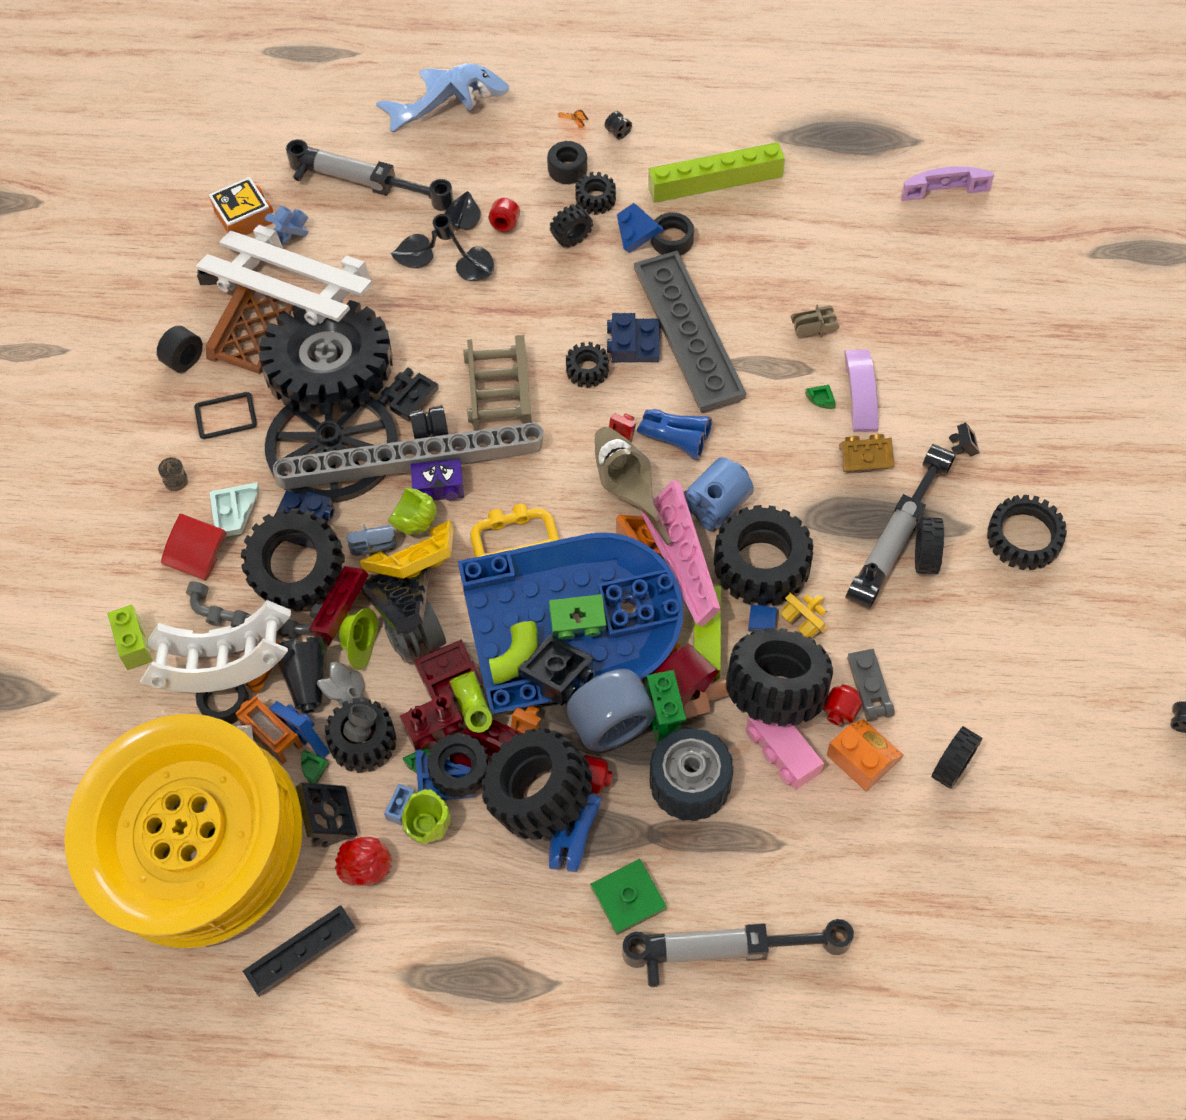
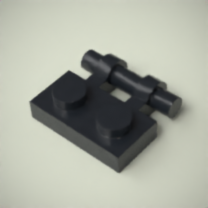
M407 367L403 372H399L394 377L395 381L389 387H385L382 390L381 396L377 401L383 406L391 402L389 404L390 411L409 422L411 420L409 411L421 409L437 392L439 387L438 383L421 373H418L412 379L411 377L414 375V372Z

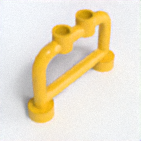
M526 504L515 505L512 508L513 513L503 515L500 509L491 510L488 513V519L477 522L470 532L475 557L560 540L552 515L541 508L527 509ZM534 518H540L544 521L549 540L488 554L484 553L480 537L483 530L490 528L500 530L505 525L512 523L522 525Z

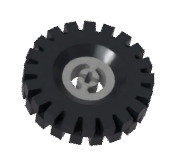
M349 300L346 304L350 310L339 322L326 317L321 324L311 325L304 317L307 313L306 310L297 306L292 307L294 317L285 311L276 317L278 325L270 323L265 330L266 337H261L259 344L261 351L259 352L262 371L267 387L270 388L272 395L277 400L283 399L284 405L291 409H294L299 404L300 411L303 413L313 414L316 405H318L321 415L333 414V404L338 403L341 412L353 409L351 398H354L360 405L369 401V391L376 395L384 387L383 380L388 381L391 374L390 366H393L389 333L381 317L376 318L375 311L367 306L361 310L360 303Z

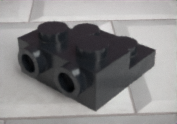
M549 635L528 660L519 666L518 675L539 686L540 694L562 706L567 700L569 701L583 683L593 679L595 675L593 657Z

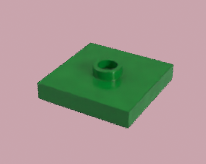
M641 859L590 883V887L616 935L667 910L665 902Z

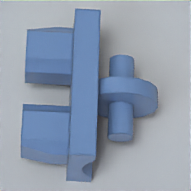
M279 206L276 214L268 213L265 217L266 221L275 224L273 230L277 232L281 244L287 243L292 234L306 237L308 230L304 227L308 216L299 209H294L292 212L284 206Z

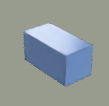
M398 784L384 813L386 820L402 826V812L409 797L415 793L414 789Z

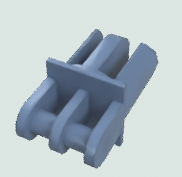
M363 524L364 530L351 532L346 538L350 553L355 556L363 554L371 556L372 553L392 550L397 545L394 529L390 525L366 529L365 524Z

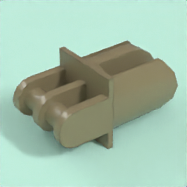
M816 304L815 310L792 314L790 317L794 324L796 336L819 333V336L822 337L823 333L838 330L840 326L838 322H835L837 317L833 314V307H819Z

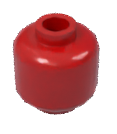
M509 198L497 199L490 209L489 223L493 228L501 232L512 230L520 216L519 206Z
M845 684L833 687L828 694L826 705L823 708L824 713L827 715L826 719L836 726L853 723L863 704L859 697L860 693L853 687Z
M584 755L589 763V769L592 771L591 793L598 794L603 790L604 786L609 787L612 771L608 770L606 760Z

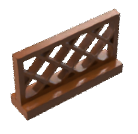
M238 285L205 346L206 358L214 362L220 359L260 374L262 370L260 359L257 365L247 362L245 357L256 353L259 356L261 351L255 338L266 335L267 325L265 320L277 317L284 311L291 314L292 307L295 305L288 304L286 308L277 310L274 303L281 300L266 295L267 299L255 302L253 296L256 291ZM270 304L273 312L261 315L258 308ZM254 309L257 317L246 320L243 315L244 312ZM261 322L264 330L252 333L249 325ZM245 327L248 335L236 338L234 331ZM251 340L254 348L242 351L239 343ZM233 345L236 346L239 352L233 355L223 353L225 348Z

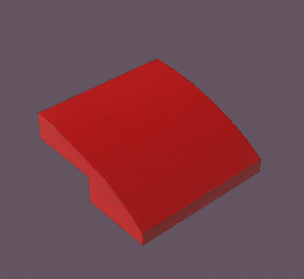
M180 513L166 542L161 564L206 581L218 560L215 555L227 533L224 529Z

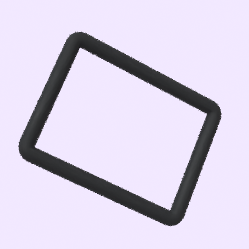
M249 392L202 401L194 405L201 439L252 429L257 425L252 396ZM247 396L252 424L204 434L199 407Z

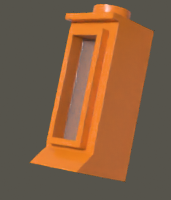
M256 695L251 700L242 703L240 709L235 713L241 725H252L253 737L280 763L284 764L287 761L283 752L292 744L298 750L303 747L298 734L285 725Z

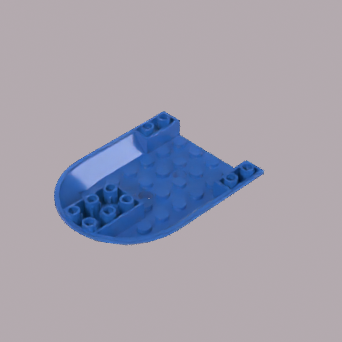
M607 532L590 533L458 561L464 597L491 715L516 710L517 707L521 709L553 702L551 699L540 694L539 686L521 676L494 685L489 659L503 655L510 648V627L514 624L525 621L535 622L537 626L538 647L549 635H552L548 607L549 600L602 594L606 620L605 631H601V634L598 636L586 637L584 633L575 634L572 639L561 640L593 657L595 671L593 678L612 670L628 669L635 672L640 679H643L666 660L673 650L681 631L683 601L673 572L662 557L653 549L625 535ZM625 603H630L635 607V611L628 614L625 610H622L621 606Z

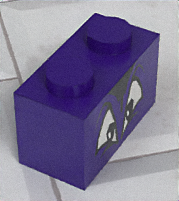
M460 459L411 464L412 489L428 494L432 497L433 501L464 498Z

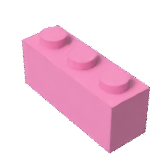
M748 717L746 726L748 737L753 743L757 742L760 745L765 759L770 764H775L785 784H790L794 790H797L821 774L824 762L795 726H792V724L778 726L776 723L768 725L764 724L760 719L754 720Z

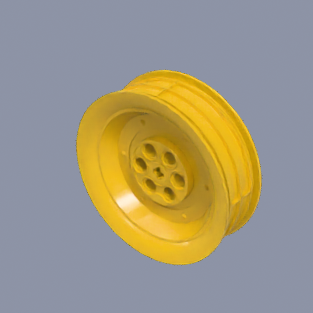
M168 715L150 720L127 731L106 747L90 765L78 784L69 807L65 826V856L68 870L77 891L86 904L101 918L118 928L132 932L149 942L161 946L183 949L200 948L223 942L240 934L255 924L277 902L287 887L298 862L303 837V817L298 793L286 770L272 755L259 747L243 731L221 719L206 715ZM181 801L180 806L174 810L175 804ZM207 803L206 809L200 813L201 806ZM162 823L161 830L155 833L157 826ZM215 828L213 836L208 838L209 831ZM170 848L169 855L163 859L165 851ZM197 851L196 857L190 861V855Z

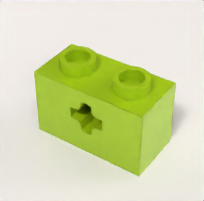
M133 604L108 612L107 615L118 654L126 669L130 670L153 662L150 650L146 647L147 640L140 617Z

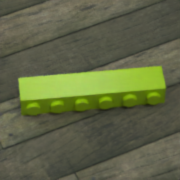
M779 142L651 167L648 172V187L653 202L657 203L783 177L785 157Z

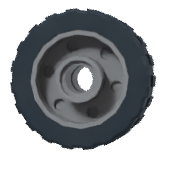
M697 728L678 729V731L671 732L664 739H661L652 753L649 779L652 797L656 800L658 806L666 811L668 815L684 821H698L699 819H706L714 813L716 814L722 805H725L732 784L733 759L726 744L716 735L709 733V731Z

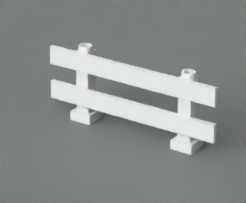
M258 225L253 230L256 236L255 239L230 230L219 242L223 247L240 252L232 262L207 254L196 265L198 270L217 276L219 279L217 286L224 292L233 291L238 285L305 309L307 313L304 317L311 325L321 324L326 317L339 322L350 310L348 305L340 303L346 295L351 292L362 296L373 284L364 261L346 255L341 261L343 270L282 249L283 247L277 232ZM261 261H265L326 283L328 286L318 295L253 271V269Z

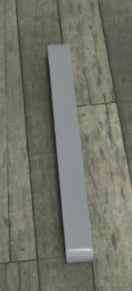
M526 423L288 457L275 462L273 473L276 484L280 488L293 489L410 472L411 464L460 459L461 464L533 454L542 447L543 429L536 423ZM529 436H534V437H536L537 439H536V440H529V439H527V437H529ZM511 440L512 443L506 444L502 441ZM481 443H486V444H488L489 446H487V447H480V446H478V445L481 444ZM455 447L464 448L461 451L454 450ZM432 450H437L440 453L430 454L429 452ZM406 454H414V455H415V456L412 457V458H407V457H405ZM384 457L390 458V460L386 462L380 461V459ZM358 461H365V462H366V463L363 464V465H356V464H355V463L358 462ZM335 464L341 465L337 469L330 468L332 465ZM308 468H315V469H316L314 472H306V471H305V470H307ZM285 471L291 472V473H290L289 475H287V476H281V475H280L281 473H283V472H285Z

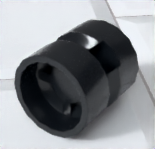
M443 405L429 408L427 413L423 409L409 411L414 439L428 438L430 435L434 437L449 435Z

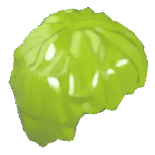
M405 487L404 493L391 517H389L388 522L395 529L408 535L424 534L436 517V505L428 494L422 493L417 489Z
M430 789L421 790L412 794L404 806L402 830L417 843L427 844L441 840L451 823L450 810L445 801L441 800V797L436 792Z

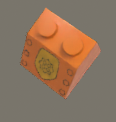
M864 719L848 725L829 743L827 756L866 792L904 756L903 753Z

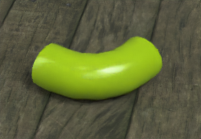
M525 621L512 625L510 627V648L503 655L489 659L494 685L518 677L519 666L528 660L538 648L537 626L535 622Z
M468 672L450 680V685L467 727L471 731L478 733L487 730L491 725L492 715L475 672Z

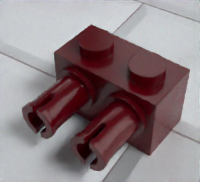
M449 693L440 694V697L436 696L433 700L421 706H414V709L411 708L408 712L400 715L402 726L414 750L431 749L439 739H443L447 735H456V733L464 730L462 717Z

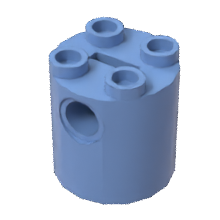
M719 457L683 493L686 497L690 514H693L700 520L701 525L706 530L712 531L714 528H719L753 494L754 486L749 478L748 471L741 464Z

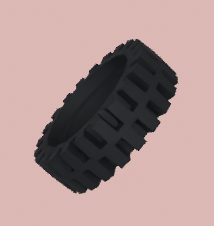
M1019 495L1013 496L1012 500L1007 498L1003 504L1000 503L997 506L988 525L987 539H989V547H994V555H1001L1000 561L1004 563L1006 560H1009L1008 566L1013 568L1015 564H1019L1020 570H1025L1026 566L1029 567V570H1035L1037 566L1039 569L1044 568L1046 564H1051L1057 558L1067 535V530H1065L1066 522L1062 521L1063 515L1061 512L1056 514L1058 508L1054 505L1050 508L1048 507L1049 501L1044 499L1040 503V497L1034 496L1030 500L1029 495H1023L1022 499H1020ZM1024 514L1033 516L1042 521L1050 530L1051 541L1042 550L1028 551L1019 549L1011 544L1003 535V522L1012 515Z

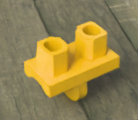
M791 593L785 598L788 603L780 614L790 624L802 615L806 621L797 630L804 637L813 638L819 632L824 634L828 630L825 623L814 614L817 612L819 615L824 616L827 612L822 607L825 598L821 595L813 599L809 594H806L803 600L808 604L807 607Z

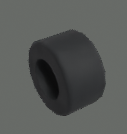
M562 141L553 145L547 155L550 177L561 184L577 183L579 178L583 179V175L587 174L588 167L585 148L574 141Z
M174 326L162 335L157 345L156 355L160 362L177 373H183L188 371L200 359L203 351V342L199 336L185 327Z

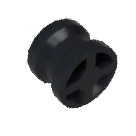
M614 111L607 117L604 127L609 132H613L614 137L620 140L629 134L632 129V122L627 118L624 119L620 111Z
M1186 701L1176 702L1172 707L1174 717L1171 719L1170 726L1178 732L1186 733Z

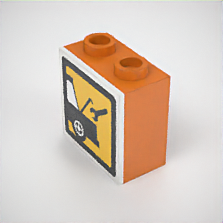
M250 177L209 194L213 210L227 233L231 230L247 235L254 232L253 230L258 225L265 227L273 223L265 220L268 213H274L273 208L268 200H264V194L260 186H255Z

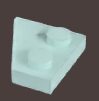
M258 483L210 491L214 526L224 529L227 533L225 537L243 533L259 493Z

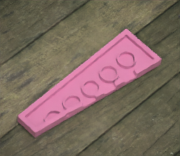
M672 480L654 499L655 506L672 543L667 545L644 512L641 514L665 562L678 582L681 594L695 623L704 627L721 609L680 482Z

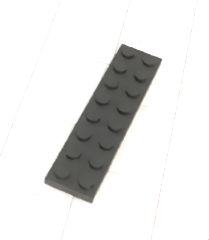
M678 251L635 262L634 270L656 317L659 319V324L700 412L746 399V391Z

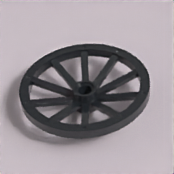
M370 396L369 401L362 405L354 398H351V402L355 403L352 406L353 409L348 410L337 422L333 421V414H325V421L318 423L307 413L301 412L299 404L294 409L285 406L273 419L265 438V456L270 472L274 477L273 465L277 461L276 447L278 441L313 440L283 458L306 455L315 449L314 454L344 450L346 448L343 445L353 448L372 446L374 444L347 436L385 428L387 433V443L398 442L395 424L391 415L372 396ZM364 407L379 418V421L344 428ZM294 416H297L315 430V432L281 431ZM384 457L381 459V461L383 462L390 460V458ZM336 464L332 465L330 468L336 469ZM308 468L305 471L314 472L315 468ZM284 472L280 474L281 476H287ZM386 475L361 478L362 480L343 488H338V482L330 483V490L309 487L285 490L305 496L307 492L331 498L332 503H338L365 494L378 485Z

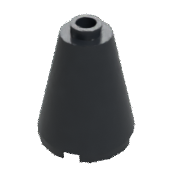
M306 637L307 642H298V639L281 642L279 645L288 648V652L278 664L295 709L301 710V713L316 712L317 707L322 705L323 692L318 687L317 681L325 679L328 648L326 639Z

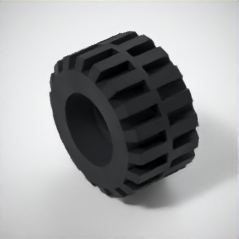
M353 698V703L343 702V707H336L333 710L334 716L329 715L327 719L328 725H325V739L333 759H336L339 766L342 767L344 765L348 771H352L353 768L356 769L357 773H363V769L368 768L369 772L374 771L373 766H383V760L385 758L389 760L392 756L391 750H395L396 733L391 716H389L385 707H381L379 702L375 701L372 704L368 698H364L363 702H360L359 698ZM356 704L367 705L377 714L374 725L371 726L375 733L370 740L362 744L349 743L346 741L347 737L343 734L345 723L349 720L350 708Z

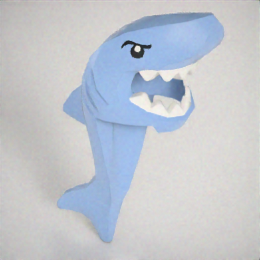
M462 64L449 70L423 69L419 71V74L426 84L427 92L424 96L414 103L402 104L385 100L378 101L376 106L389 114L391 118L390 131L394 132L405 124L419 119L434 110L453 95L465 104L468 111L472 110L476 105L475 96L472 94L473 91L479 90V94H482L484 98L489 96L500 97L507 93L509 85L492 71L476 64Z

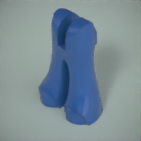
M658 409L645 410L642 417L643 420L640 422L637 432L646 437L670 443L683 450L690 458L698 459L703 451L704 440L706 441L709 437L712 418L709 416L674 415Z
M593 794L587 795L588 803L585 809L581 808L579 811L580 816L574 821L571 834L569 835L570 822L567 824L569 826L564 831L558 830L555 832L556 835L551 837L549 869L561 870L565 849H569L567 871L578 872L591 825L601 806V797Z

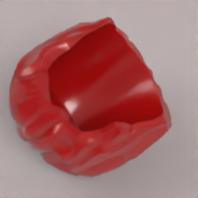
M371 836L359 837L342 843L337 853L338 857L335 859L337 864L335 866L336 874L343 883L351 886H370L381 882L392 867V857L388 848L378 838Z

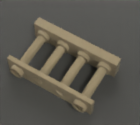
M516 335V345L505 349L473 351L472 339L467 340L468 349H464L463 354L464 363L469 364L472 408L467 409L468 423H473L474 431L479 430L478 420L517 417V419H522V424L532 423L524 335ZM500 358L517 360V365H513L511 368L475 370L474 364L476 360ZM507 377L519 379V384H515L514 387L476 390V380ZM515 397V399H520L521 403L516 404V407L478 410L477 400Z

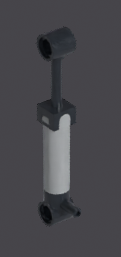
M300 139L292 140L286 145L289 165L296 171L293 175L296 181H301L308 169L372 187V192L384 196L388 195L392 186L427 195L431 199L434 209L438 211H445L454 201L452 185L446 179H436L428 187L396 178L392 164L378 161L377 165L309 147L305 141Z
M934 443L931 445L923 461V466L928 468L912 498L905 494L900 498L895 507L894 514L858 576L856 575L846 593V599L868 610L872 607L882 584L913 530H916L920 517H923L926 504L921 501L936 474L947 475L954 462L956 453Z
M835 919L829 922L826 928L819 933L767 936L766 923L747 924L742 929L647 935L642 932H632L623 941L622 956L626 964L633 968H640L647 964L648 986L658 987L660 985L658 963L746 958V961L767 960L768 947L823 944L824 949L832 955H841L848 951L854 937V931L847 921ZM838 932L844 936L845 941L836 942L830 934ZM633 945H640L645 951L640 955H634L629 949Z

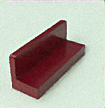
M343 567L338 580L333 585L309 628L314 637L326 639L327 646L330 645L332 639L336 636L343 620L369 576L364 569Z

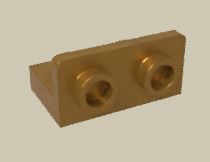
M884 434L870 435L867 440H860V436L845 437V441L839 444V449L842 450L843 472L894 468L892 437L884 438Z

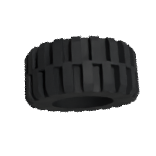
M754 505L753 509L749 510L746 507L739 510V515L733 513L727 518V522L723 523L719 528V534L716 536L715 574L718 579H721L720 585L724 590L730 589L732 597L735 599L741 597L743 598V603L749 605L751 602H756L761 606H765L766 603H771L774 606L780 604L781 599L787 601L785 598L790 593L794 595V592L799 593L804 588V583L808 581L814 545L813 539L809 537L810 532L806 526L801 527L802 521L797 516L791 517L790 512L782 509V511L776 510V506L769 505L768 508H762V505ZM754 543H767L780 549L787 560L774 568H758L747 563L739 552L746 546Z
M291 508L290 512H286L284 509L277 510V515L273 517L267 514L262 517L264 522L260 526L255 523L251 528L254 533L252 536H246L244 543L247 547L241 550V558L244 559L241 567L243 573L247 576L246 581L248 585L265 601L268 600L287 609L292 608L295 611L303 610V607L306 606L311 608L313 604H317V601L321 599L325 601L343 569L342 563L345 562V555L342 552L343 546L336 533L321 517L318 518L314 513L307 510L302 512L300 509ZM295 537L305 538L313 544L317 553L316 563L312 571L305 578L297 582L286 583L280 581L271 570V558L275 549L287 539Z
M766 628L764 631L755 630L750 635L747 634L742 637L732 649L726 677V690L734 704L737 703V708L742 713L747 712L748 716L754 720L760 719L764 724L768 725L771 723H776L778 726H786L787 724H792V726L800 725L803 720L807 722L815 718L823 710L824 705H826L833 676L832 662L820 644L816 645L814 639L806 638L800 632L795 631L793 633L784 628H780V630H774L773 628ZM773 675H780L786 678H779Z
M538 728V732L536 729L525 730V734L521 735L518 733L512 736L511 741L508 743L505 741L500 745L501 749L498 753L494 752L491 756L490 765H486L484 770L486 778L482 779L481 788L484 791L482 792L483 802L487 805V810L512 834L517 835L519 838H530L531 840L542 839L543 835L546 838L556 835V831L567 829L569 827L567 824L572 820H577L580 816L579 811L581 808L585 809L588 803L587 795L591 794L592 785L590 782L592 781V771L589 769L587 759L566 737L556 730ZM552 769L550 777L543 788L536 794L522 799L528 783L542 771Z

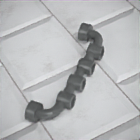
M189 582L186 594L190 596L191 609L196 614L207 617L206 623L213 626H221L222 620L230 621V626L234 628L243 624L245 619L251 616L247 612L240 610L233 612L218 606H203L200 603V599H206L209 587L200 582ZM322 604L312 605L309 616L313 618V621ZM288 619L279 629L281 631L280 636L291 640L296 638V634H312L309 628L313 621L309 624H299L294 620Z

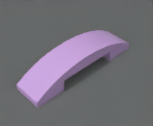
M964 166L928 170L904 182L901 200L923 199L925 191L966 187L968 193L990 191L994 174L988 170Z
M869 349L845 350L846 372L849 375L852 401L851 417L853 432L878 431L877 393Z

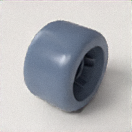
M628 669L612 670L588 681L571 696L566 707L569 720L583 745L595 752L611 750L629 742L646 730L655 718L652 698L638 675Z

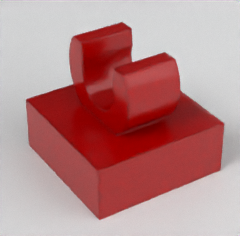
M614 413L610 418L608 427L632 442L636 422L633 421L634 417L625 413L623 416Z

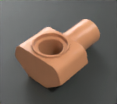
M726 678L712 681L704 693L699 690L694 692L692 696L696 700L689 699L684 706L686 720L709 713V702L729 696L726 690Z

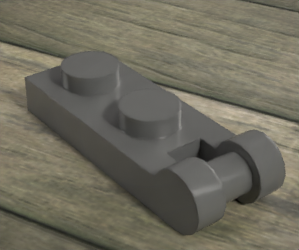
M874 649L848 653L847 660L856 689L860 693L859 697L863 703L862 708L866 720L869 722L876 720L880 716H885V718L895 716L892 701H890ZM880 701V706L874 707V705L872 704L874 702Z

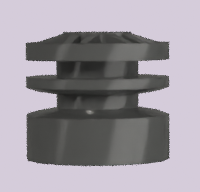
M427 598L423 623L418 625L416 630L411 633H401L398 635L383 618L387 637L394 651L400 655L404 663L412 660L409 648H411L416 657L421 656L419 644L422 642L429 651L446 644L439 620Z

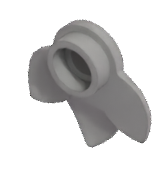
M331 662L329 665L330 678L317 681L320 690L329 699L337 700L341 707H343L342 703L348 701V704L353 703V698H359L360 702H363L364 698L361 691L364 688V680L358 671L349 672L348 668L341 663Z

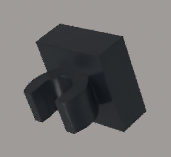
M966 422L957 425L958 433L949 436V440L952 443L959 442L957 446L952 447V451L956 454L966 451L970 457L979 454L975 432Z

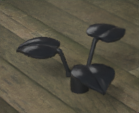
M469 191L454 200L444 214H438L434 217L432 223L435 230L431 232V243L427 236L413 234L405 238L391 253L392 257L405 267H424L434 258L431 248L435 246L436 237L438 236L443 240L452 239L463 256L456 263V271L462 279L477 281L488 278L494 271L493 258L485 248L474 246L466 253L454 234L459 228L468 230L480 221L481 212L479 206Z

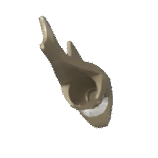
M609 427L599 429L595 433V458L603 488L613 496L640 508L649 518L664 542L670 545L672 543L653 499L652 471L649 459L615 430Z

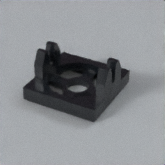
M300 783L296 786L307 838H312V847L322 844V847L325 848L340 839L352 840L358 836L346 786ZM325 803L333 808L334 816H330L325 812L323 807ZM314 814H320L326 820L328 828L319 825L315 820ZM340 815L342 816V824L340 828H337L335 818Z

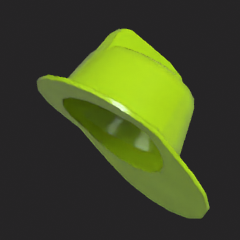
M369 608L361 609L357 614L347 616L339 628L340 644L347 652L350 665L357 670L364 669L369 663L378 631L377 615Z

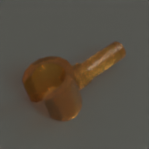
M577 110L574 114L558 113L560 118L574 120L579 128L585 126L583 120H589L583 110Z

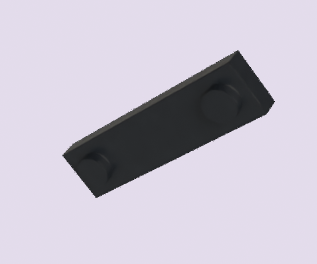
M340 905L242 971L258 997H260L355 933L357 929Z

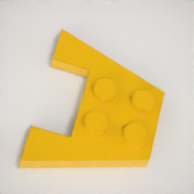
M451 519L429 529L430 538L387 557L380 551L360 560L359 563L362 569L399 578H413L418 576L421 570L429 566L437 567L443 564L445 559L451 557L454 527Z

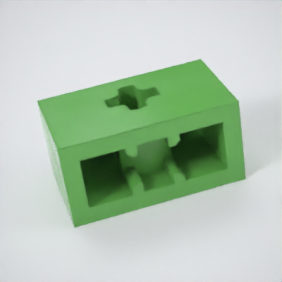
M602 594L549 600L548 607L552 636H558L559 640L572 639L575 634L584 633L586 637L600 635L601 631H605L606 620ZM574 614H579V617L582 618L581 623H576V620L573 619Z

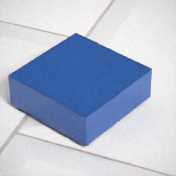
M751 604L748 631H764L766 628H773L775 630L777 607Z

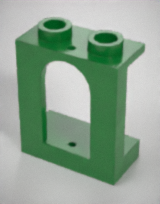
M674 670L647 675L646 690L653 700L655 718L651 726L656 746L667 734L681 729L680 722L686 721Z

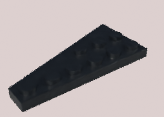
M431 566L421 570V573L413 578H399L378 574L367 579L361 589L366 598L398 635L401 633H411L416 630L418 625L423 623Z

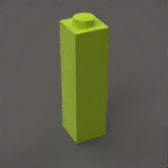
M713 585L721 609V586ZM721 610L704 627L697 625L694 621L693 647L719 670L713 681L720 679Z

